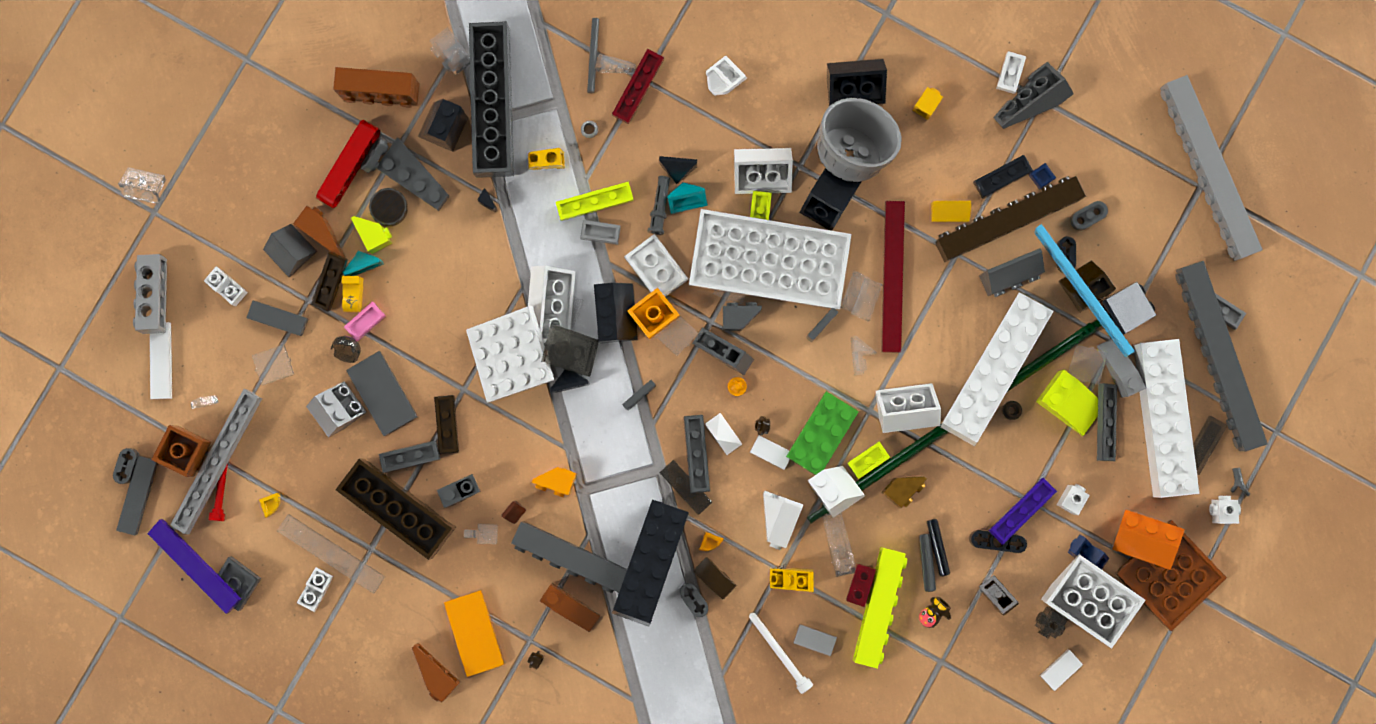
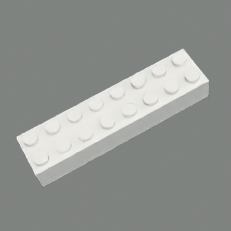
M1020 292L1018 293L944 419L941 428L973 446L977 444L1054 312L1053 310Z
M1175 339L1133 345L1136 369L1146 389L1139 393L1153 497L1164 498L1200 494L1180 341Z

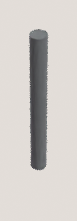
M592 18L587 93H595L599 18Z

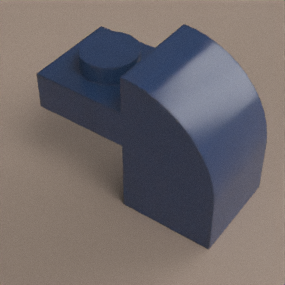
M1079 535L1071 542L1068 551L1072 557L1076 558L1078 555H1081L1101 570L1110 559L1105 552L1093 546L1082 535Z

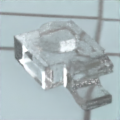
M478 524V530L465 529L464 538H477V544H497L498 524Z

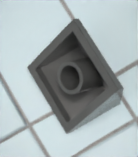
M292 224L271 233L263 248L288 277L293 275L317 252Z

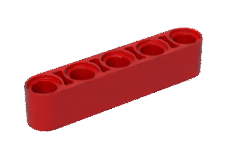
M366 120L359 122L318 190L317 200L331 208H335L339 204L359 171L362 161L374 141L379 137L380 128Z

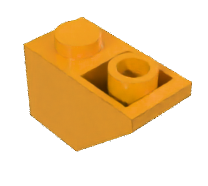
M556 467L534 478L532 483L536 484L535 488L546 491L548 488L554 490V495L564 498L565 495H570L577 473Z

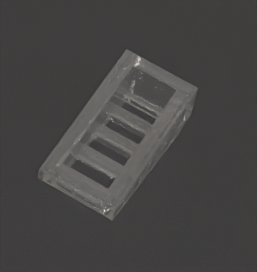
M599 54L595 70L597 73H634L636 66L635 63Z

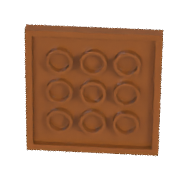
M1170 520V521L1167 522L1168 524H1171V525H1173V526L1178 527V526L1173 522V520ZM1183 533L1171 570L1131 557L1115 572L1130 590L1146 600L1143 604L1169 631H1173L1227 578L1185 533Z

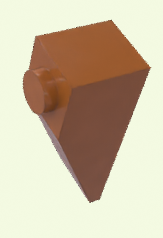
M306 206L293 224L329 251L345 258L328 221L322 217L324 213L315 206L313 209Z
M554 583L548 587L540 599L541 603L588 632H590L600 617L599 614Z
M417 643L412 647L427 690L430 691L429 695L435 701L442 703L459 685L460 681L422 645Z

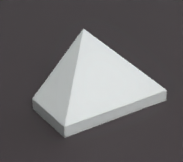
M721 413L705 423L726 455L742 445Z

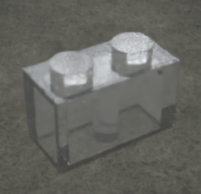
M448 27L429 40L433 46L430 49L437 58L441 56L444 60L442 65L448 72L452 71L454 75H457L470 65L469 54Z

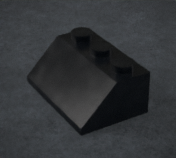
M884 59L827 63L829 106L838 100L846 98H860L875 104H886L887 68Z
M633 283L594 284L598 342L602 344L638 340L637 324L627 312V310L635 305Z

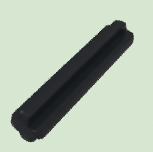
M931 519L927 521V526L931 535L939 575L947 576L950 574V569L938 520Z

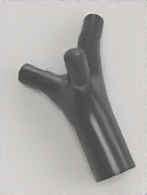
M1240 467L1232 469L1235 482L1230 491L1234 493L1240 487L1246 496H1250L1245 487Z

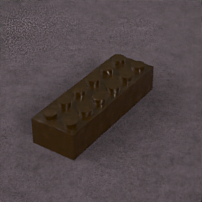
M359 458L335 489L428 560L434 558L456 528L366 459Z

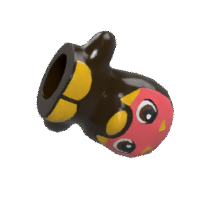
M932 597L930 599L932 604L928 605L919 614V620L923 626L934 628L942 616L948 620L951 619L949 612L951 607L942 598Z

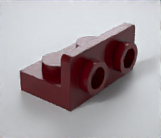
M861 564L856 565L846 597L847 602L865 607L876 569Z

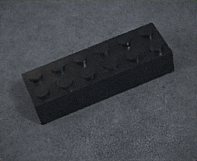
M652 499L612 614L648 627L650 626L689 512Z

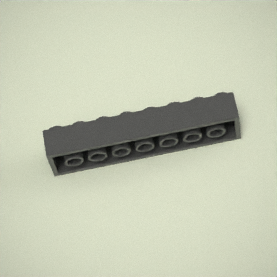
M507 21L469 23L473 174L476 178L514 176L510 28Z

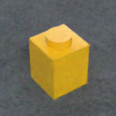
M927 87L912 111L929 120L943 96L940 95L941 93L937 89Z

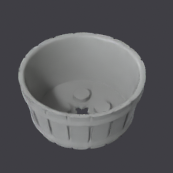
M860 98L838 100L827 108L820 124V135L817 142L819 158L829 172L843 180L853 182L868 180L890 164L897 156V153H899L902 142L900 129L896 121L893 120V117L886 110L875 103H871V101ZM845 150H852L854 157L846 156L847 152Z

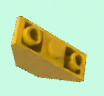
M770 569V588L814 592V570Z

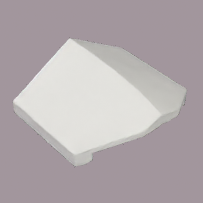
M724 56L706 70L708 89L714 96L728 94L747 79L743 72L727 56Z

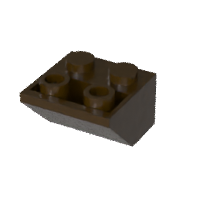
M1092 260L1076 270L1098 301L1113 293L1116 289L1106 273ZM1067 277L1058 281L1080 313L1089 308Z

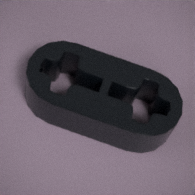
M1066 236L1058 241L1057 246L1075 269L1076 241L1072 237ZM1066 241L1067 244H1071V247L1067 249V253L1066 247L1062 246Z

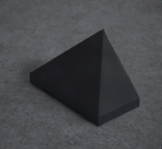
M659 156V164L677 184L697 168V159Z
M566 367L552 385L550 391L551 393H557L588 386L590 383L587 379Z

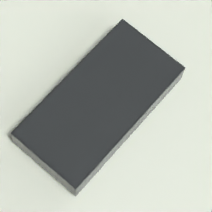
M832 308L807 335V339L812 342L838 314V311Z
M652 380L647 382L622 404L623 407L629 411L656 387V384Z

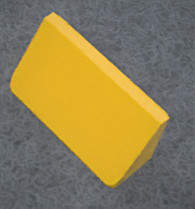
M933 201L931 203V222H970L971 201Z

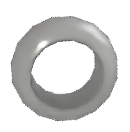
M586 121L581 126V133L586 138H593L598 133V126L593 121ZM587 125L594 126L595 130L592 134L585 133L584 129Z

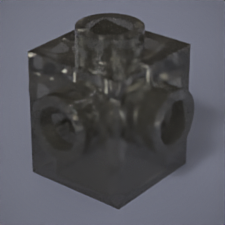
M1046 607L1036 617L1035 621L1037 623L1035 627L1040 629L1038 633L1049 639L1051 636L1056 639L1065 631L1064 625L1068 618L1054 609Z

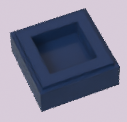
M1046 163L1029 174L1039 190L1056 179Z

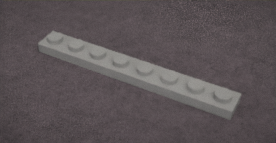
M243 389L170 524L183 534H190L262 400L261 397L247 389Z

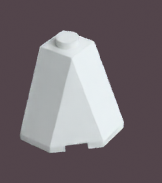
M764 491L766 538L771 543L770 547L781 550V547L786 548L803 504Z

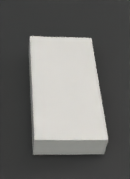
M758 435L750 453L785 470L790 460L786 457L789 450Z
M1067 649L1040 676L1055 691L1083 664Z

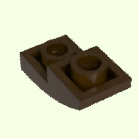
M708 557L693 571L723 600L737 586Z

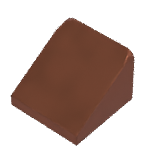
M512 501L501 517L515 524L525 513L526 509L517 501Z

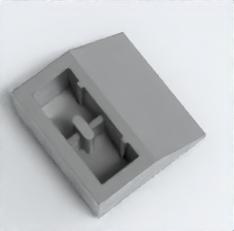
M345 382L314 396L306 406L328 437L345 429L366 413Z

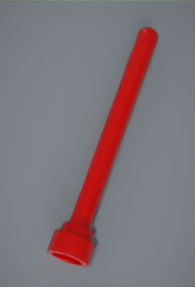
M228 463L217 482L214 509H212V512H209L208 520L225 521V513L222 506Z

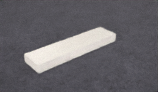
M166 322V333L150 334V399H172L170 322Z

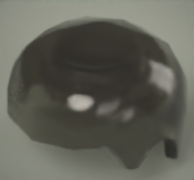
M345 335L338 336L332 342L331 349L334 348L335 358L347 363H355L358 360L361 347L354 338Z

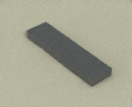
M1098 384L1097 461H1116L1117 385Z
M703 415L684 416L690 493L710 492Z
M137 457L116 531L134 536L138 534L158 463L152 461L151 458Z

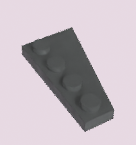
M397 137L379 162L377 169L439 211L449 198L448 193Z

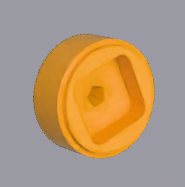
M734 377L728 383V391L733 396H741L745 393L747 384L743 378Z

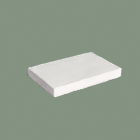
M655 234L624 256L650 292L658 288L667 297L689 280Z

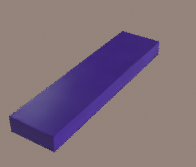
M1041 478L988 531L1003 545L1057 491L1044 478Z

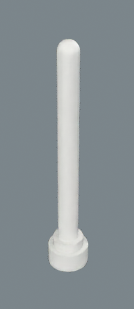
M750 613V620L797 681L796 688L799 692L803 694L813 686L811 680L800 674L755 613Z

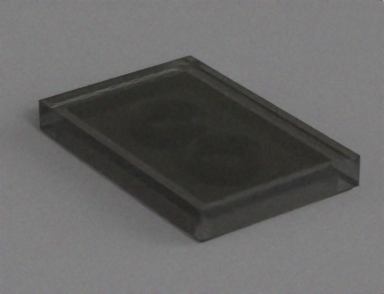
M550 324L541 362L590 377L599 343L598 339Z

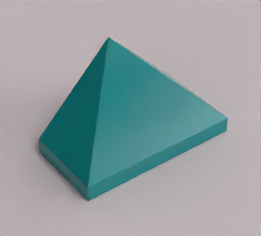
M684 182L667 196L671 214L708 206L705 189Z
M358 251L343 271L344 276H356L384 265V262L375 256Z

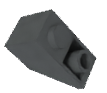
M748 302L746 306H738V303H727V306H723V331H742L761 312L762 306H757L756 302Z
M473 474L437 490L444 508L453 506L481 492Z

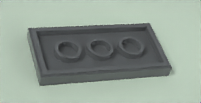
M381 351L376 352L346 370L383 436H387L418 418Z

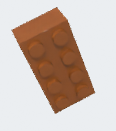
M335 67L333 90L347 103L363 101L364 104L373 105L374 102H377L384 106L400 104L402 107L411 108L412 105L418 106L420 83L412 73Z

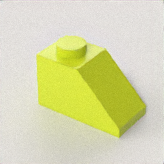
M356 216L351 217L367 251L371 254L392 244L390 240L392 235L387 227L384 228L379 223Z

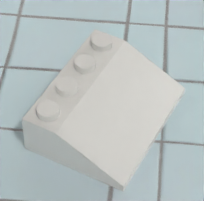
M1078 555L1058 576L1041 599L1111 649L1146 601L1081 555Z

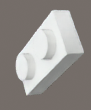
M1009 51L1006 53L996 89L1012 94L1016 93L1026 56Z

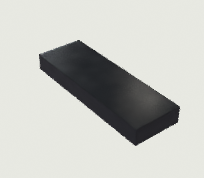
M1022 155L982 176L973 183L981 197L984 198L1033 172V169L1025 155Z

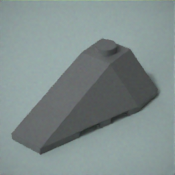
M1048 62L1035 70L1028 77L1029 81L1026 85L1019 87L1016 91L1018 94L1013 100L1007 101L993 117L1003 129L1057 107L1074 94L1066 79Z

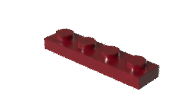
M647 48L612 112L613 117L627 124L630 123L664 61L663 56Z

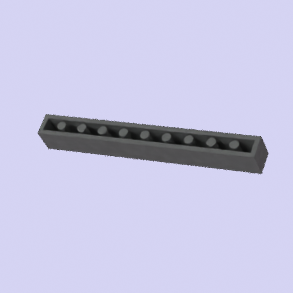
M1204 261L1177 269V274H1175L1176 281L1179 285L1181 284L1183 289L1182 298L1190 309L1188 310V315L1191 321H1194L1196 327L1194 329L1195 335L1201 341L1203 356L1207 358L1208 372L1211 376L1213 375L1215 381L1213 386L1216 393L1220 395L1221 409L1223 412H1226L1228 418L1226 423L1229 430L1233 432L1234 446L1239 451L1246 452L1268 445Z

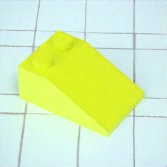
M1065 370L1056 373L1036 401L1081 436L1085 435L1098 417V398L1078 379Z

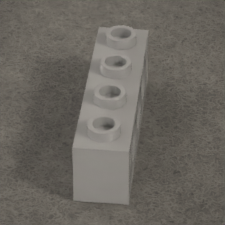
M161 254L137 255V262L134 265L136 271V280L134 281L136 299L133 302L135 308L133 326L141 334L166 333L167 259ZM152 272V277L147 279L148 274ZM152 291V295L147 298L148 292ZM152 309L151 314L146 317L147 311Z

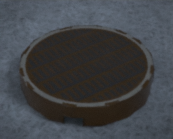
M384 188L372 196L369 210L376 222L384 226H394L402 222L406 217L408 204L401 192L392 188Z

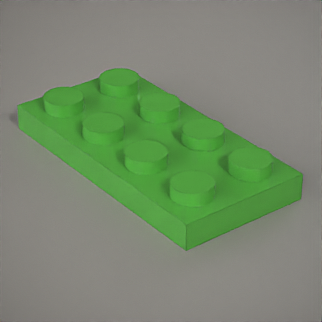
M826 391L786 457L812 474L817 475L828 464L859 411Z

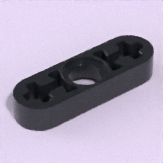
M975 530L969 537L971 545L976 548L1022 553L1027 548L1026 539L1019 535H1012L1000 547L994 546L993 539L995 537L989 531ZM978 534H980V537L988 538V534H990L988 542L981 541L979 545H977V541H974V537H978ZM1017 539L1022 543V546H1018V549H1016V546L1008 545V541L1016 542Z

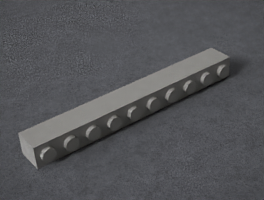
M1188 75L1166 83L1160 88L1161 97L1166 101L1168 114L1175 122L1177 134L1181 136L1183 149L1190 157V165L1196 171L1198 184L1205 192V200L1211 206L1213 219L1220 227V235L1226 241L1229 256L1236 261L1262 251L1263 249Z

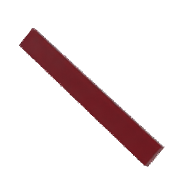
M885 201L881 352L901 353L905 201Z

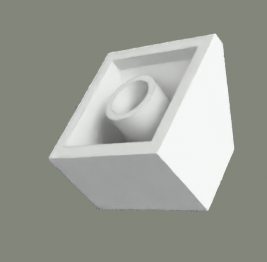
M843 466L824 469L808 480L812 490L833 518L865 497Z

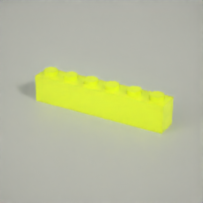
M880 547L875 567L876 572L869 591L853 656L855 663L878 669L879 664L883 662L884 653H882L883 645H887L889 638L887 629L888 626L892 625L894 617L891 612L898 602L896 592L897 588H901L902 569H905L907 565L906 554L903 552Z

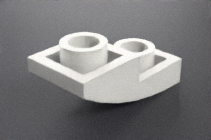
M215 267L204 280L215 292L219 293L235 307L248 293L218 267Z
M315 567L297 603L315 612L333 576Z

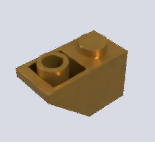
M924 476L893 478L882 493L898 508L903 506L906 508L913 501L912 496L914 493L921 492L926 486L924 482L927 478Z

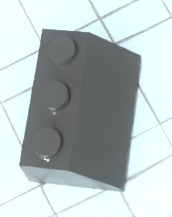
M1039 248L979 275L987 296L994 294V297L1005 294V289L1011 287L1014 290L1023 286L1022 282L1029 280L1031 283L1040 279V275L1045 272L1042 250Z

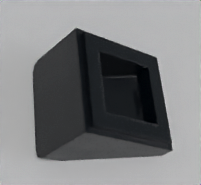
M484 188L477 199L478 202L491 211L497 212V207Z

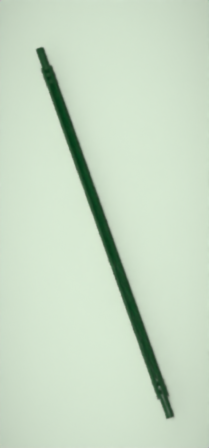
M1095 320L1093 323L1086 324L1019 370L1008 391L1094 334L1096 329L1102 326L1100 322ZM940 424V426L922 436L855 483L863 491L947 434L948 431L941 428L942 424ZM822 504V507L808 516L807 519L812 524L826 513H830Z

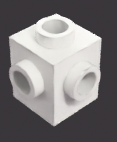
M1218 496V500H1211L1209 511L1210 515H1212V523L1239 524L1241 507L1238 504V500H1231V496Z

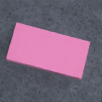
M371 302L347 323L344 328L356 341H359L386 315L374 302Z

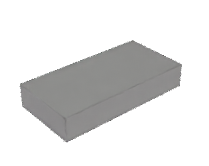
M583 220L580 239L618 245L621 225Z
M799 624L793 643L831 656L837 637Z

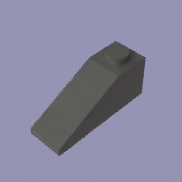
M703 327L692 343L742 375H745L754 361L748 353Z

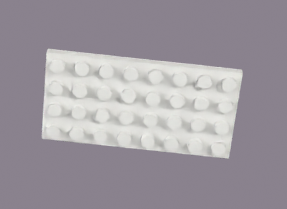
M701 209L689 285L840 310L852 234Z

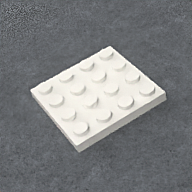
M533 306L522 308L466 330L487 403L554 381Z

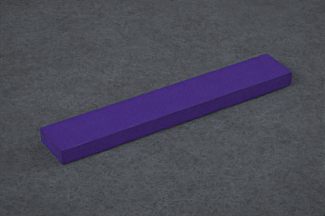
M159 519L147 534L225 614L230 613L241 598L164 519Z

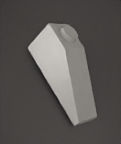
M1112 339L1097 345L1122 398L1129 397L1146 389L1136 367L1128 356L1124 357Z

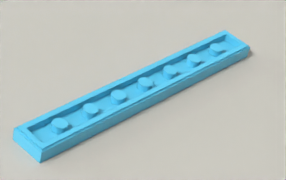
M1041 224L1036 227L1034 233L1124 357L1135 352Z

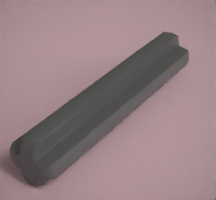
M921 534L919 540L924 590L926 592H933L936 590L931 535Z

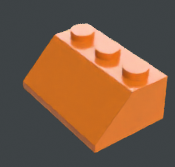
M1125 509L1112 550L1171 570L1185 529Z

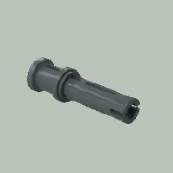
M667 176L658 177L654 209L650 212V228L647 229V232L652 234H664V219L667 218L665 207L670 178Z

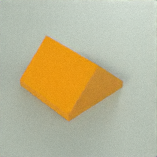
M658 288L627 310L649 339L680 317L679 313Z

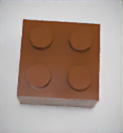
M169 425L151 460L185 477H194L211 441L178 425Z

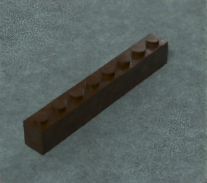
M1066 176L1058 181L1059 184L1055 186L1049 184L1041 188L1042 192L1038 194L1031 192L1025 195V199L1020 202L1016 199L1008 203V207L1003 210L1000 207L990 212V216L984 218L981 215L973 219L974 223L968 226L964 223L957 226L955 232L949 233V231L938 235L939 239L935 241V244L944 263L1082 200L1086 195L1077 176L1073 178Z

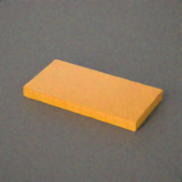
M482 590L444 602L466 676L469 677L504 665L505 663Z

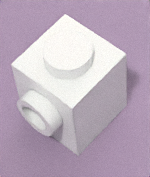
M1078 484L1074 486L1067 485L1057 506L1073 515H1079L1090 495L1085 493L1086 489Z

